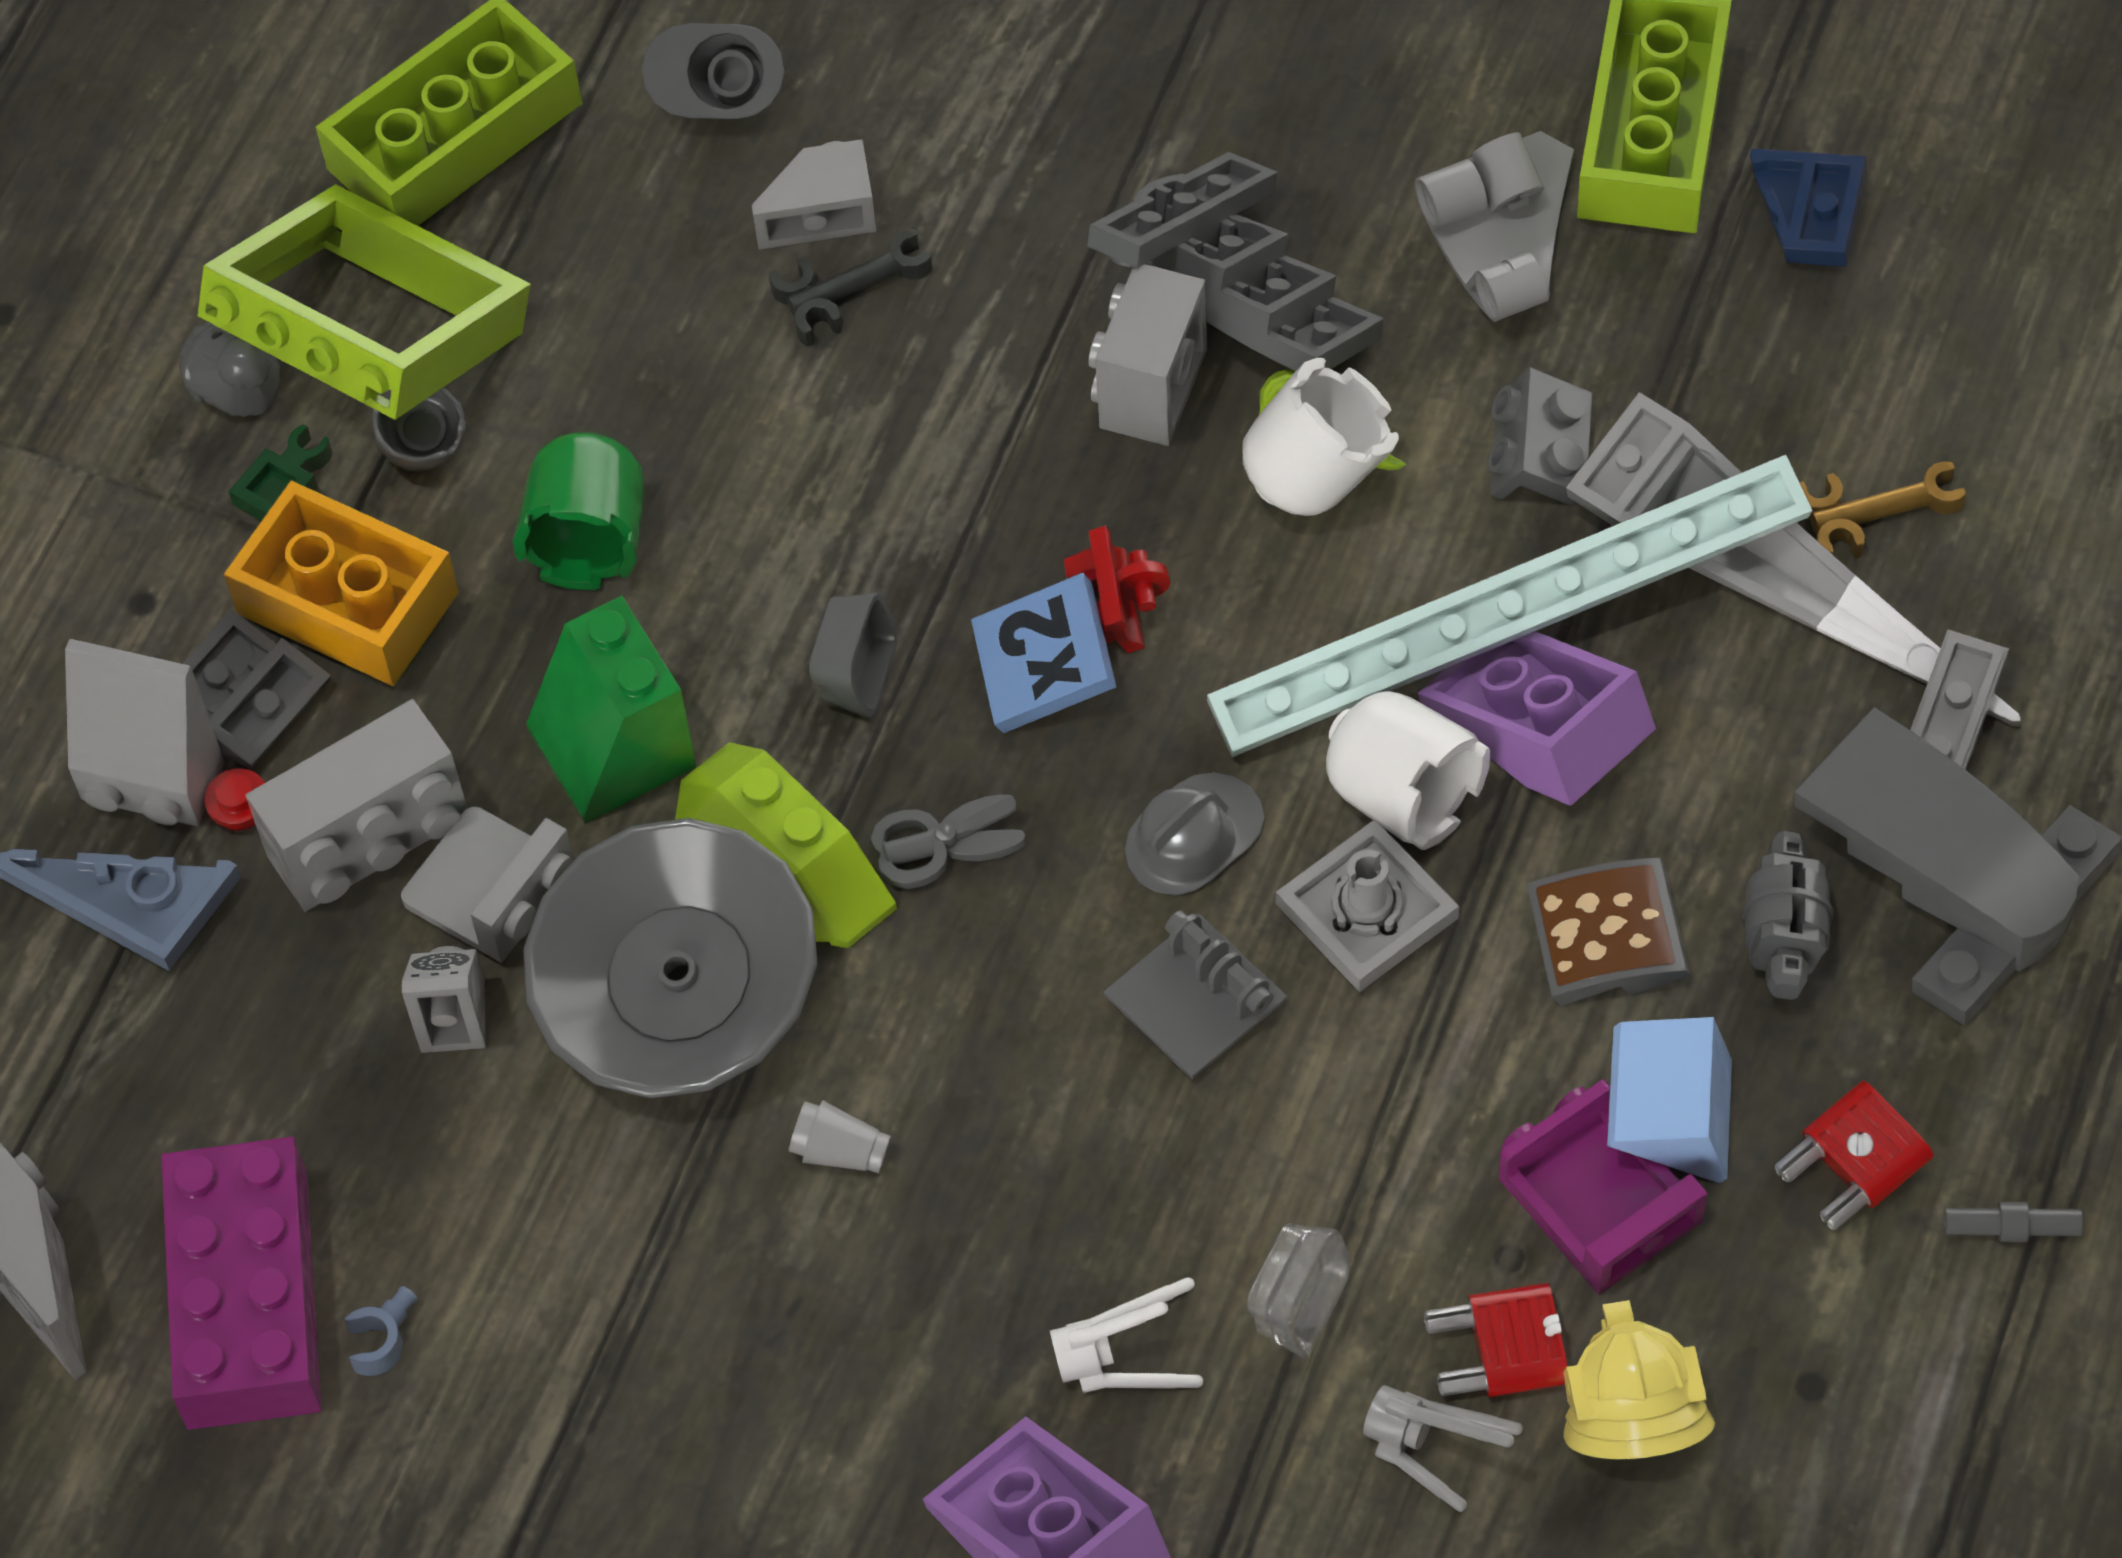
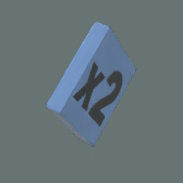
M1080 573L971 619L994 725L1003 733L1116 688L1093 585L1084 573Z

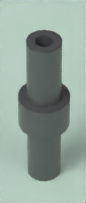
M1998 1202L1997 1208L1944 1209L1945 1235H1998L1999 1242H2027L2028 1236H2081L2083 1229L2081 1209H2028L2027 1202Z

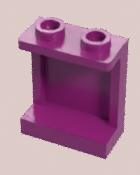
M1602 1079L1588 1090L1584 1087H1578L1570 1091L1558 1102L1554 1113L1536 1126L1532 1123H1526L1513 1131L1502 1144L1498 1175L1500 1182L1598 1295L1605 1292L1701 1224L1704 1220L1708 1194L1691 1174L1679 1181L1666 1165L1607 1146L1610 1085L1605 1079Z

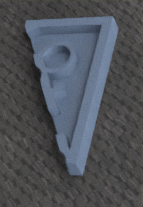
M12 849L7 852H0L1 879L168 971L174 966L241 878L237 865L229 860H217L216 867L177 865L173 857H151L146 860H138L129 855L78 852L77 859L70 860L40 858L37 850Z

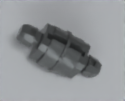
M1781 831L1776 834L1770 844L1768 855L1762 856L1755 872L1746 881L1742 922L1745 925L1744 944L1749 951V963L1755 969L1766 972L1767 987L1774 997L1793 1000L1798 998L1807 983L1808 974L1813 973L1821 956L1829 949L1833 908L1830 904V884L1826 879V867L1819 860L1809 859L1808 845L1800 833Z

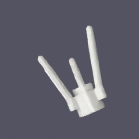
M1189 1277L1090 1319L1050 1330L1063 1383L1080 1379L1083 1393L1103 1388L1176 1389L1201 1387L1203 1385V1378L1200 1375L1102 1373L1101 1366L1114 1363L1107 1336L1164 1315L1168 1311V1305L1165 1302L1192 1290L1195 1286L1194 1280Z

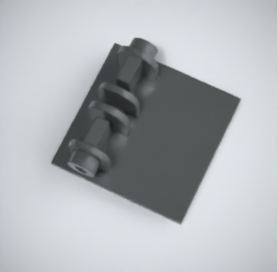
M1180 910L1173 914L1165 925V930L1170 934L1169 938L1103 992V995L1185 1074L1194 1079L1288 999V996L1199 913L1187 915L1183 910Z

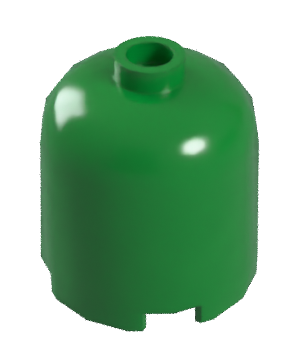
M573 432L558 436L539 449L528 472L514 530L513 546L515 556L519 561H523L526 557L529 562L541 568V580L566 589L596 590L600 588L601 579L613 577L619 573L623 579L630 575L637 561L645 495L642 467L630 450L613 438L589 432Z

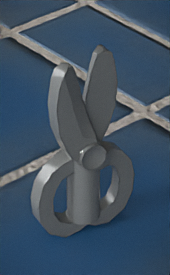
M1012 795L985 796L963 804L949 813L940 824L930 813L917 809L900 810L886 815L875 825L870 838L874 852L879 857L881 877L893 887L904 889L923 887L937 880L946 870L948 856L962 861H986L1002 858L1017 852L1025 846L1026 837L1022 830L980 831L1015 812L1016 800ZM916 827L924 831L887 841V838L895 831L904 828ZM933 856V859L927 865L919 869L907 871L895 867Z

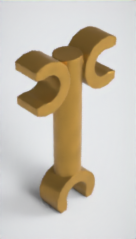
M1944 461L1928 468L1923 482L1842 504L1843 485L1834 473L1826 476L1825 492L1827 497L1814 498L1808 493L1804 482H1799L1812 509L1807 519L1811 521L1813 531L1817 535V541L1832 555L1834 551L1831 543L1835 541L1845 542L1851 548L1855 558L1862 557L1865 535L1862 528L1858 526L1859 524L1925 506L1940 514H1952L1964 507L1966 499L1964 488L1953 491H1943L1938 488L1939 485L1950 483L1953 480L1955 467L1952 462Z

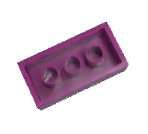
M294 1136L161 1154L172 1396L187 1430L322 1412L307 1170Z

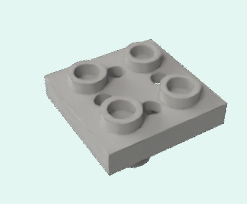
M1375 820L1276 891V905L1359 992L1459 918V906ZM1346 922L1351 926L1346 932H1339L1334 929L1336 925L1340 928H1345ZM1382 926H1384L1385 931L1389 932L1393 929V927H1395L1397 932L1393 935L1386 936L1383 935L1379 931V929Z

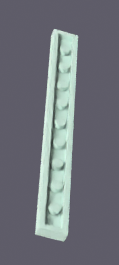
M1784 455L1207 695V702L1231 756L1234 757L1352 708L1364 698L1377 692L1398 689L1806 519L1810 516L1812 509L1787 456Z

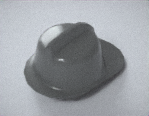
M689 23L672 26L656 36L645 52L642 65L644 85L655 104L673 115L703 119H740L757 115L772 104L781 90L785 73L782 53L774 40L757 27L742 24Z
M1215 772L1193 775L1178 783L1172 789L1163 791L1151 799L1128 832L1125 854L1129 870L1140 884L1155 893L1178 896L1196 892L1210 883L1224 869L1248 851L1259 838L1265 818L1260 798L1248 784L1236 777Z

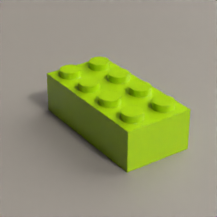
M489 0L318 124L316 131L327 170L347 189L419 226L582 105V98L574 60L506 0Z
M1610 0L1580 172L1577 218L1697 233L1727 46L1732 0Z

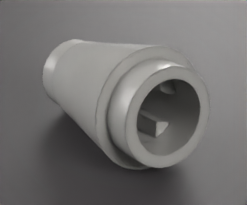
M822 1100L820 1106L805 1101L792 1135L789 1152L803 1156L802 1163L862 1171L869 1170L879 1173L891 1135L879 1132L878 1129Z

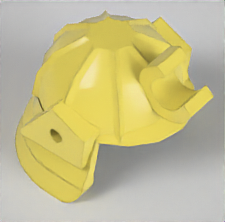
M1629 1300L1603 1304L1602 1311L1605 1319L1601 1320L1602 1330L1593 1335L1578 1364L1566 1367L1563 1371L1567 1401L1570 1405L1565 1416L1567 1421L1563 1435L1568 1447L1578 1453L1591 1457L1636 1459L1672 1453L1702 1441L1713 1431L1715 1421L1704 1401L1707 1399L1695 1346L1683 1347L1670 1333L1640 1321L1634 1322Z

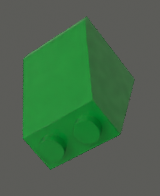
M623 596L615 598L565 623L526 726L585 824L697 766L681 688Z

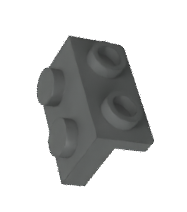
M1531 367L1510 385H1505L1499 390L1491 409L1492 418L1495 420L1494 442L1488 457V469L1491 471V496L1503 500L1516 488L1522 486L1570 506L1576 504V502L1568 498L1566 487L1588 460L1592 392Z

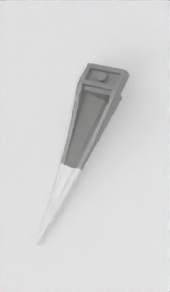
M1639 392L1568 484L1566 491L1568 498L1612 526H1615L1742 472L1690 423ZM1798 523L1791 524L1688 567L1928 684L1941 648L1876 594ZM1994 693L1987 714L2011 726L2021 727L2019 713Z

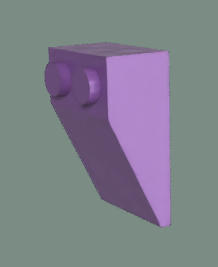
M1536 631L1446 668L1418 692L1419 699L1423 705L1474 733L1479 742L1489 747L1490 759L1525 787L1569 806L1573 805L1581 796L1588 792L1592 786L1656 730L1637 671Z
M1024 1417L923 1498L926 1508L973 1558H1171L1147 1503L1027 1417Z

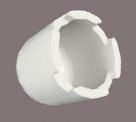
M1315 358L1304 362L1256 418L1243 439V466L1257 493L1266 502L1290 514L1302 516L1317 515L1336 506L1393 451L1399 440L1397 432L1390 433L1385 417L1392 410L1377 388L1350 367L1342 375L1329 368H1324L1326 362L1324 358Z
M1390 691L1377 692L1364 698L1351 709L1342 711L1334 720L1329 731L1330 744L1326 756V772L1335 791L1345 801L1372 820H1375L1403 842L1412 843L1421 850H1426L1441 843L1459 826L1461 820L1452 814L1460 806L1467 792L1476 797L1479 796L1490 766V749L1479 742L1474 733L1413 698Z

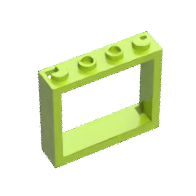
M335 184L203 266L197 316L396 420L523 334L531 284ZM326 248L456 316L398 354L266 284L318 251ZM387 390H391L390 400L379 395V393L383 394Z

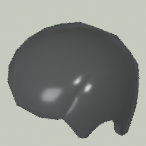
M443 387L396 420L375 409L372 410L371 419L377 448L392 464L408 471L427 472L443 466L455 456L464 441L467 429L465 414L461 403L446 387ZM388 390L383 397L390 400L391 390Z

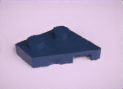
M1751 148L1750 161L1752 172L1786 262L1847 267L1868 172L1866 156Z

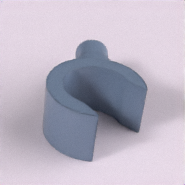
M401 1286L391 1300L387 1299L380 1308L363 1307L345 1317L344 1320L350 1334L380 1330L388 1335L386 1342L380 1349L371 1353H360L349 1357L354 1372L365 1376H376L387 1372L398 1362L403 1349V1342L398 1328L408 1317L406 1312L418 1299L411 1290Z

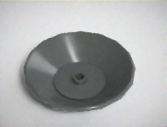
M692 818L632 825L580 853L542 896L523 949L526 1004L551 1051L595 1085L650 1099L709 1091L761 1063L800 1018L818 965L813 909L788 864L743 830ZM680 966L689 968L687 975L683 979L678 981L669 980V975L673 969Z

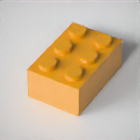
M292 480L223 574L236 613L393 687L459 593L449 552Z

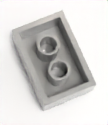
M413 698L245 794L267 858L304 912L320 903L326 904L337 900L346 893L351 885L375 871H385L392 868L401 861L406 853L428 840L444 837L451 827L461 820L462 813L467 809L452 753Z

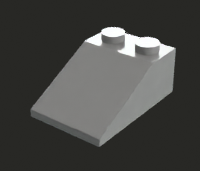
M69 639L65 648L68 769L81 800L103 811L112 812L120 808L142 813L150 820L163 825H174L177 822L199 827L206 811L204 803L206 788L221 773L225 761L191 666Z
M0 1143V1292L76 1381L86 1373L64 1241L53 1221V1218L60 1213V1209L43 1187L47 1182L31 1159L24 1152L13 1158Z

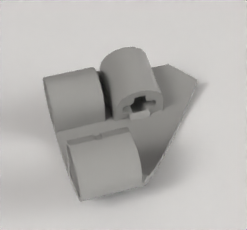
M1542 131L1524 138L1518 132L1501 136L1476 149L1471 154L1472 157L1415 180V191L1419 205L1442 253L1472 299L1494 322L1547 302L1549 299L1550 273L1555 237L1574 149Z

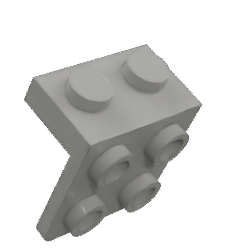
M470 807L462 813L461 820L451 827L402 890L401 898L404 907L502 963L519 940L531 929L542 896L574 861L567 829L545 818L533 835L530 836L482 808Z

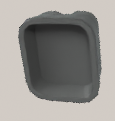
M880 593L833 596L830 598L809 664L811 680L819 687L824 704L868 718L875 714L879 706L897 645V627Z

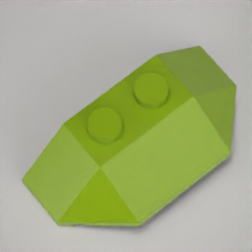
M728 742L681 780L675 819L692 818L743 830L784 860L813 909L816 942H830V946L850 948L897 910L895 900L849 830L765 750Z

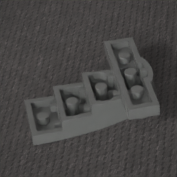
M1227 152L1187 174L1181 173L1166 176L1149 182L1137 192L1132 203L1090 224L1087 247L1110 256V259L1118 265L1138 268L1146 264L1204 279L1206 286L1207 322L1249 348L1294 371H1297L1304 362L1315 358H1324L1326 360L1324 368L1332 369L1381 340L1384 318L1334 298L1336 275L1286 256L1288 233L1237 215V213L1275 193L1278 172L1231 152Z
M1875 707L1794 792L1796 808L1847 838L1848 854L1902 884V899L1957 928L1912 978V993L1964 1026L1969 1023L2015 970L2021 971L2038 962L2058 945L2069 928L2076 908V902L2122 852V836L2071 805L2065 809L2041 836L2016 811L1964 768Z

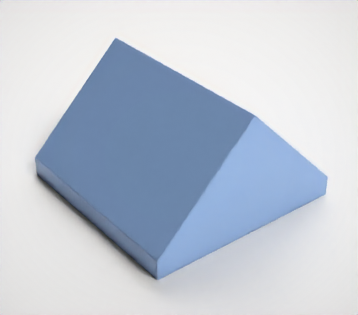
M1714 1017L1620 1022L1614 1026L1608 1147L1717 1183L1727 1179L1732 1058Z

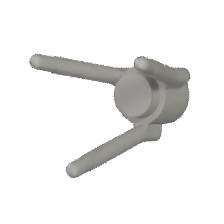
M1383 1385L1375 1395L1363 1428V1434L1366 1437L1379 1442L1375 1453L1376 1457L1397 1465L1434 1495L1459 1512L1467 1508V1502L1451 1490L1448 1485L1404 1452L1407 1446L1415 1450L1420 1449L1431 1426L1503 1447H1511L1514 1444V1437L1512 1435H1520L1523 1432V1426L1519 1422L1430 1401L1407 1391L1405 1393L1387 1385Z

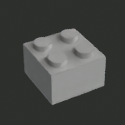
M1143 264L1138 268L1133 266L1126 284L1117 283L1109 305L1108 315L1111 322L1106 333L1098 331L1093 339L1088 360L1089 367L1096 369L1091 389V401L1098 403L1099 428L1169 447L1207 352L1206 286L1204 279Z

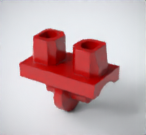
M1106 525L1090 530L1091 548L1064 559L1067 579L1084 573L1092 582L1094 592L1099 591L1100 600L1096 602L1106 643L1117 640L1127 654L1143 649L1145 646L1138 610L1149 612L1156 608L1155 597L1162 595L1168 590L1171 583L1168 568L1160 562L1149 561L1145 550H1135L1129 554L1125 548L1114 546L1110 530Z

